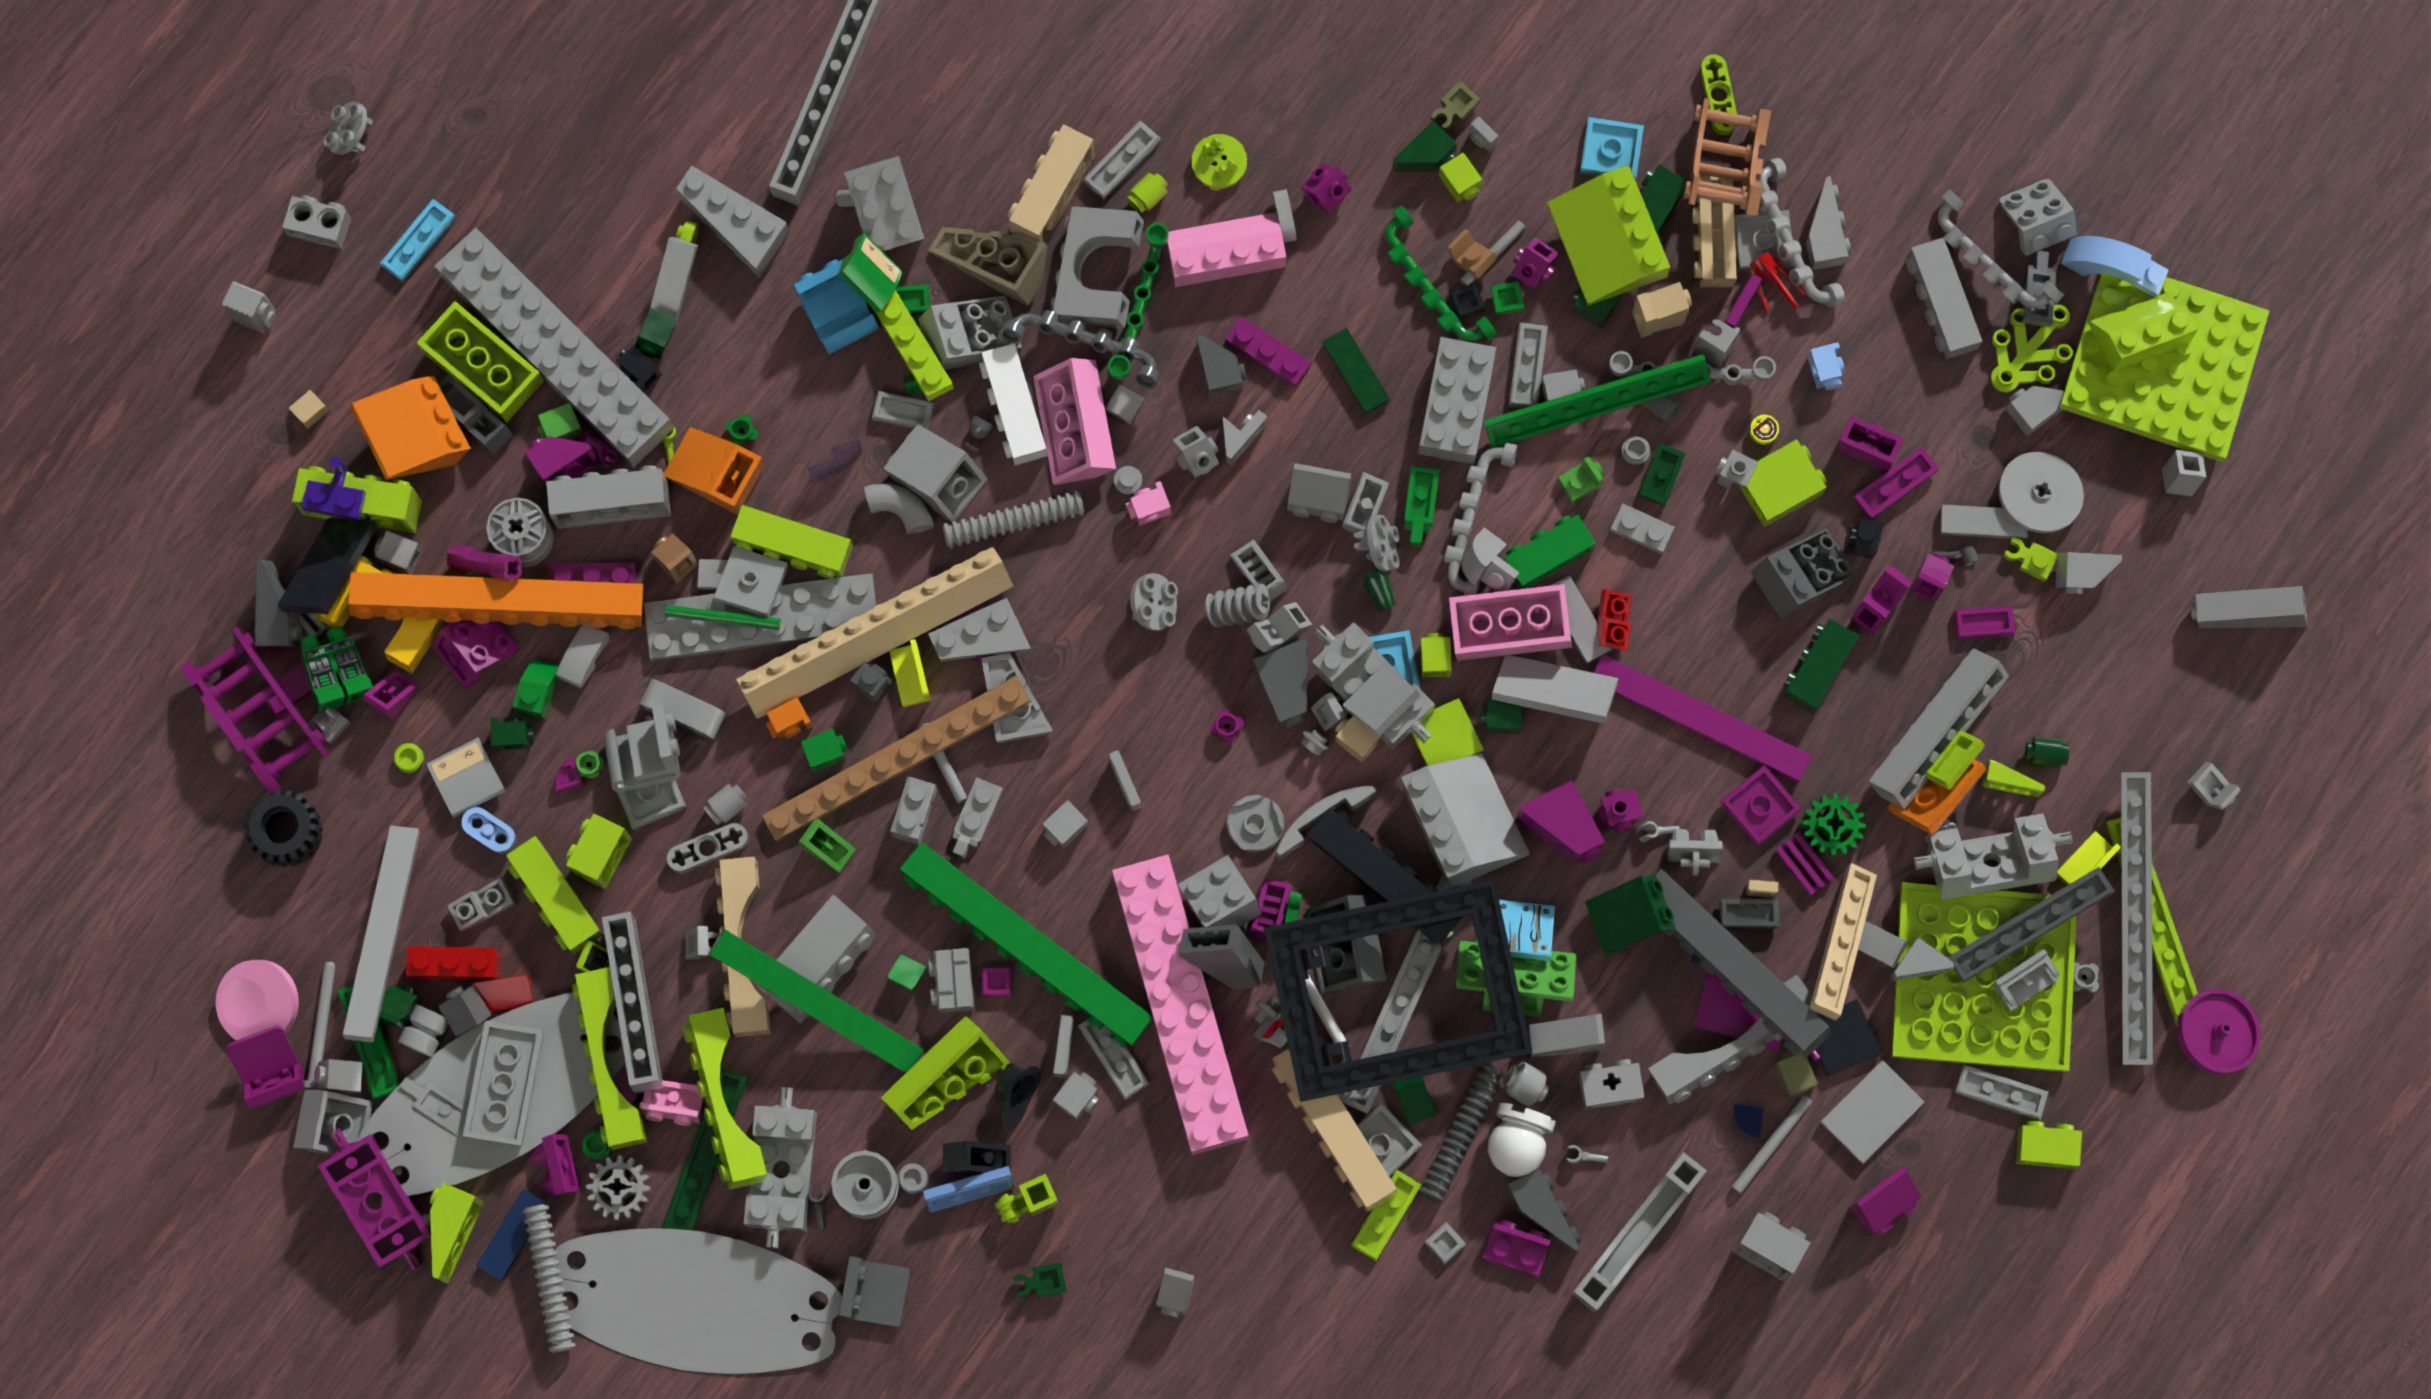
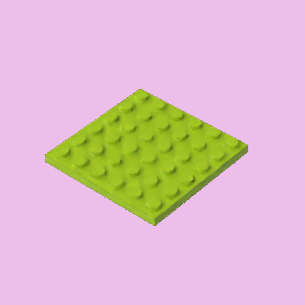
M2100 274L2059 407L2063 410L2189 452L2202 453L2204 457L2224 463L2228 455L2269 310L2166 277L2159 295L2166 293L2184 304L2198 331L2188 345L2113 372L2088 324L2089 321L2156 296L2152 297L2122 279Z
M1902 882L1900 885L1898 937L1905 940L1908 944L1896 967L1917 938L1948 958L2051 895L1996 890L1941 900L1937 885ZM2077 915L1964 983L1961 982L1954 969L1945 973L1896 980L1891 1058L2069 1072ZM2044 949L2059 972L2057 977L2059 979L2009 1012L1991 985Z

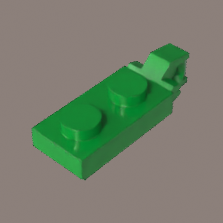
M1411 466L1404 518V530L1411 531V547L1421 548L1423 532L1430 533L1433 525L1440 469Z

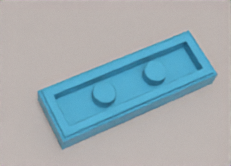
M432 199L383 258L380 265L404 282L453 223L456 216Z

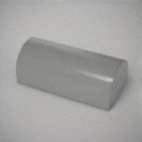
M1362 472L1341 525L1342 528L1353 534L1367 529L1370 518L1378 514L1389 483Z

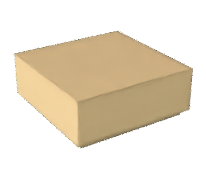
M1749 880L1746 884V895L1774 898L1778 893L1779 882Z

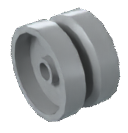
M866 1150L853 1152L843 1158L834 1169L831 1181L833 1195L842 1209L853 1217L865 1220L879 1218L887 1213L897 1201L900 1189L898 1175L889 1161L878 1153ZM861 1181L870 1182V1187L865 1190L861 1189Z

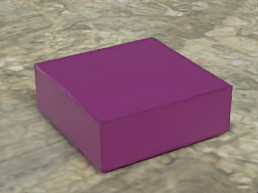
M1011 966L982 967V997H1012Z

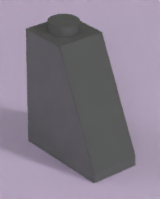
M1306 638L1253 659V668L1279 728L1284 726L1287 729L1296 727L1303 723L1302 719L1306 717L1308 641Z
M1237 924L1183 930L1178 953L1182 958L1232 989L1260 987L1264 961Z

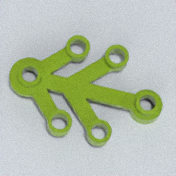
M2060 304L2054 305V312H2062L2064 318L2057 319L2053 313L2052 325L2050 327L2042 326L2028 343L2025 323L2017 322L2014 319L2016 314L2023 315V309H2015L2012 312L2010 323L2014 329L2017 356L2011 363H2009L2007 345L2011 338L2010 334L2003 329L1997 330L1994 333L1992 343L1996 347L1998 367L1991 374V383L1996 390L2008 393L2015 390L2019 383L2040 382L2042 384H2049L2055 377V370L2052 366L2043 365L2038 371H2020L2026 363L2050 361L2067 363L2071 359L2073 350L2067 344H2061L2057 349L2037 350L2054 329H2062L2068 323L2070 312L2065 306ZM1996 336H2004L2006 338V342H1998ZM2059 350H2066L2068 357H2061ZM2044 370L2048 371L2051 377L2048 379L2043 378L2041 372ZM2008 374L2011 380L2005 382L2001 379V375Z

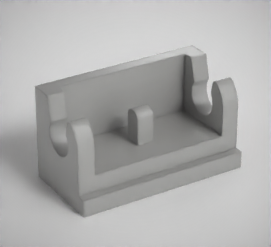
M1712 320V324L1720 328L1721 334L1716 336L1711 334V332L1702 330L1693 352L1698 356L1704 354L1706 361L1720 368L1734 348L1740 329L1737 327L1733 329L1720 320Z
M2043 949L1996 980L1991 986L2010 1012L2059 979L2057 977L2059 972Z

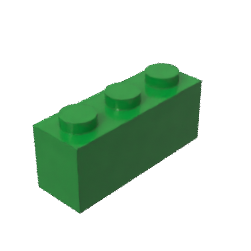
M1569 515L1565 516L1554 524L1556 526L1554 529L1547 533L1545 530H1541L1530 538V543L1523 547L1517 544L1506 551L1507 556L1504 557L1503 561L1520 572L1514 581L1518 589L1530 588L1594 550L1596 542L1579 515L1570 518Z

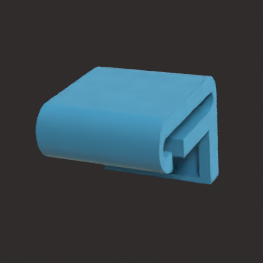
M833 260L824 265L823 270L815 274L807 273L798 279V283L794 284L798 299L828 355L879 330L878 324L873 314L870 313L866 301L839 275L843 260Z

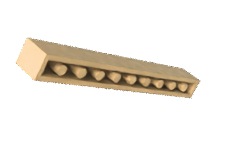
M991 547L960 564L954 565L949 570L927 579L920 585L902 592L891 600L875 606L860 616L851 618L848 622L826 631L821 636L799 645L796 649L772 659L767 664L747 672L736 680L755 717L759 719L782 704L821 687L861 666L864 662L867 663L1014 586L1002 560L995 549Z

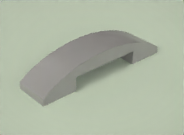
M1362 786L1343 790L1314 804L1285 833L1277 849L1276 856L1278 859H1283L1304 845V839L1300 833L1319 821L1329 808L1335 810L1345 803L1349 810L1353 812L1375 797L1376 790L1374 787Z

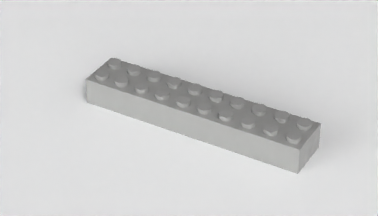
M477 228L473 229L434 266L440 277L524 360L539 371L542 378L567 403H571L572 407L633 468L663 440V437L668 436L673 431L674 426L671 420Z

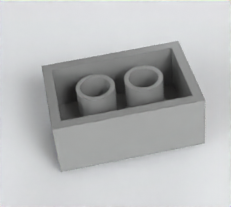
M899 156L844 172L862 233H865L882 251L924 239Z
M1766 1211L1763 1214L1758 1212L1748 1220L1731 1251L1779 1280L1784 1281L1794 1274L1811 1242L1805 1240L1807 1235L1797 1228L1790 1227V1229L1781 1226L1779 1224L1780 1219Z

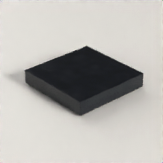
M1858 999L1844 1004L1841 1016L1836 1021L1825 1015H1819L1830 1028V1036L1815 1049L1821 1057L1819 1060L1827 1077L1882 1053Z

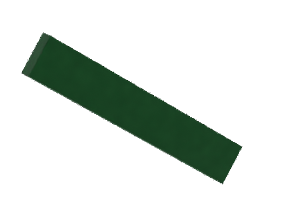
M720 1068L722 1096L728 1112L734 1120L749 1078ZM704 1113L662 1229L694 1231L716 1170L714 1165L719 1156V1153L715 1154L713 1150L712 1136L715 1135L712 1125H707Z

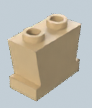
M1680 282L1636 296L1632 314L1641 338L1652 335L1654 332L1684 325L1687 314H1689V306H1692V301L1688 290H1683Z

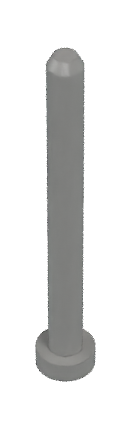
M326 962L323 968L308 1080H304L305 1088L303 1089L316 1090L317 1084L314 1082V1071L318 1066V1062L323 1060L336 968L333 962Z

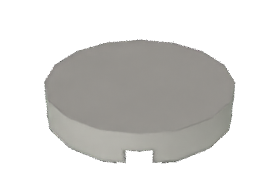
M1261 795L1245 796L1238 800L1229 811L1226 821L1228 835L1233 844L1241 850L1250 853L1266 852L1273 848L1281 839L1284 830L1283 813L1274 801Z

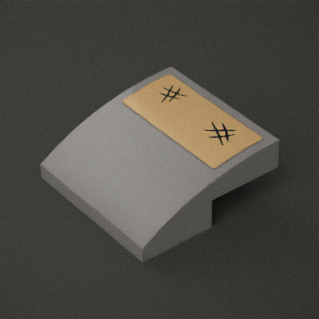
M479 737L427 763L428 769L453 818L505 792L501 780Z

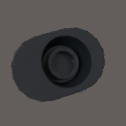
M1009 1063L998 1078L994 1090L996 1101L1002 1107L999 1121L1003 1130L1011 1131L1021 1122L1031 1097L1040 1083L1041 1070L1037 1066H1030L1024 1069Z

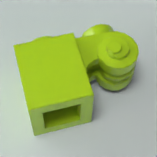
M1044 1174L1019 1185L1021 1190L1019 1194L1015 1196L1002 1195L994 1205L999 1210L998 1214L1001 1215L1002 1223H1016L1019 1221L1018 1218L1028 1212L1034 1216L1059 1203L1047 1175Z

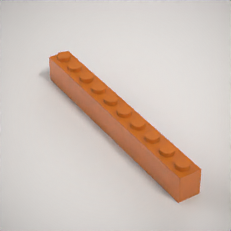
M351 572L348 605L350 616H355L359 619H370L372 617H385L388 620L414 618L422 622L430 621L431 619H443L450 623H456L460 620H472L478 624L500 621L507 625L526 622L536 626H545L548 623L560 624L564 627L589 625L593 628L619 626L622 629H634L635 627H642L643 584L534 579L505 581L484 577Z

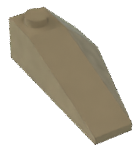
M942 227L928 251L1002 294L1028 306L1043 283L1048 246L1022 233L1006 235L998 231L982 233L975 232L973 229Z

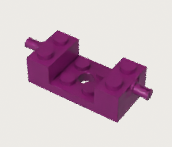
M340 1128L335 1131L337 1136L334 1132L329 1134L338 1150L331 1158L319 1164L318 1168L378 1267L380 1268L391 1260L403 1256L411 1272L414 1271L416 1267L411 1258L417 1268L423 1264H421L413 1250L419 1243L431 1237V1231L405 1193L373 1135L369 1134L359 1141L348 1143ZM372 1192L381 1194L383 1197L382 1207L379 1209L369 1208L366 1204L368 1194Z

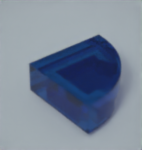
M1734 1104V1117L1738 1126L1749 1136L1759 1139L1764 1108Z

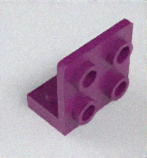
M460 620L456 623H450L441 628L432 644L433 648L465 689L475 685L483 670L516 654L519 650V647L499 621L478 624L472 620Z

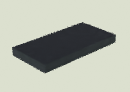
M328 518L277 605L282 612L328 614L378 527L374 520L360 519L358 521Z

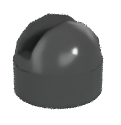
M974 415L969 425L971 435L977 439L986 438L994 428L993 425Z

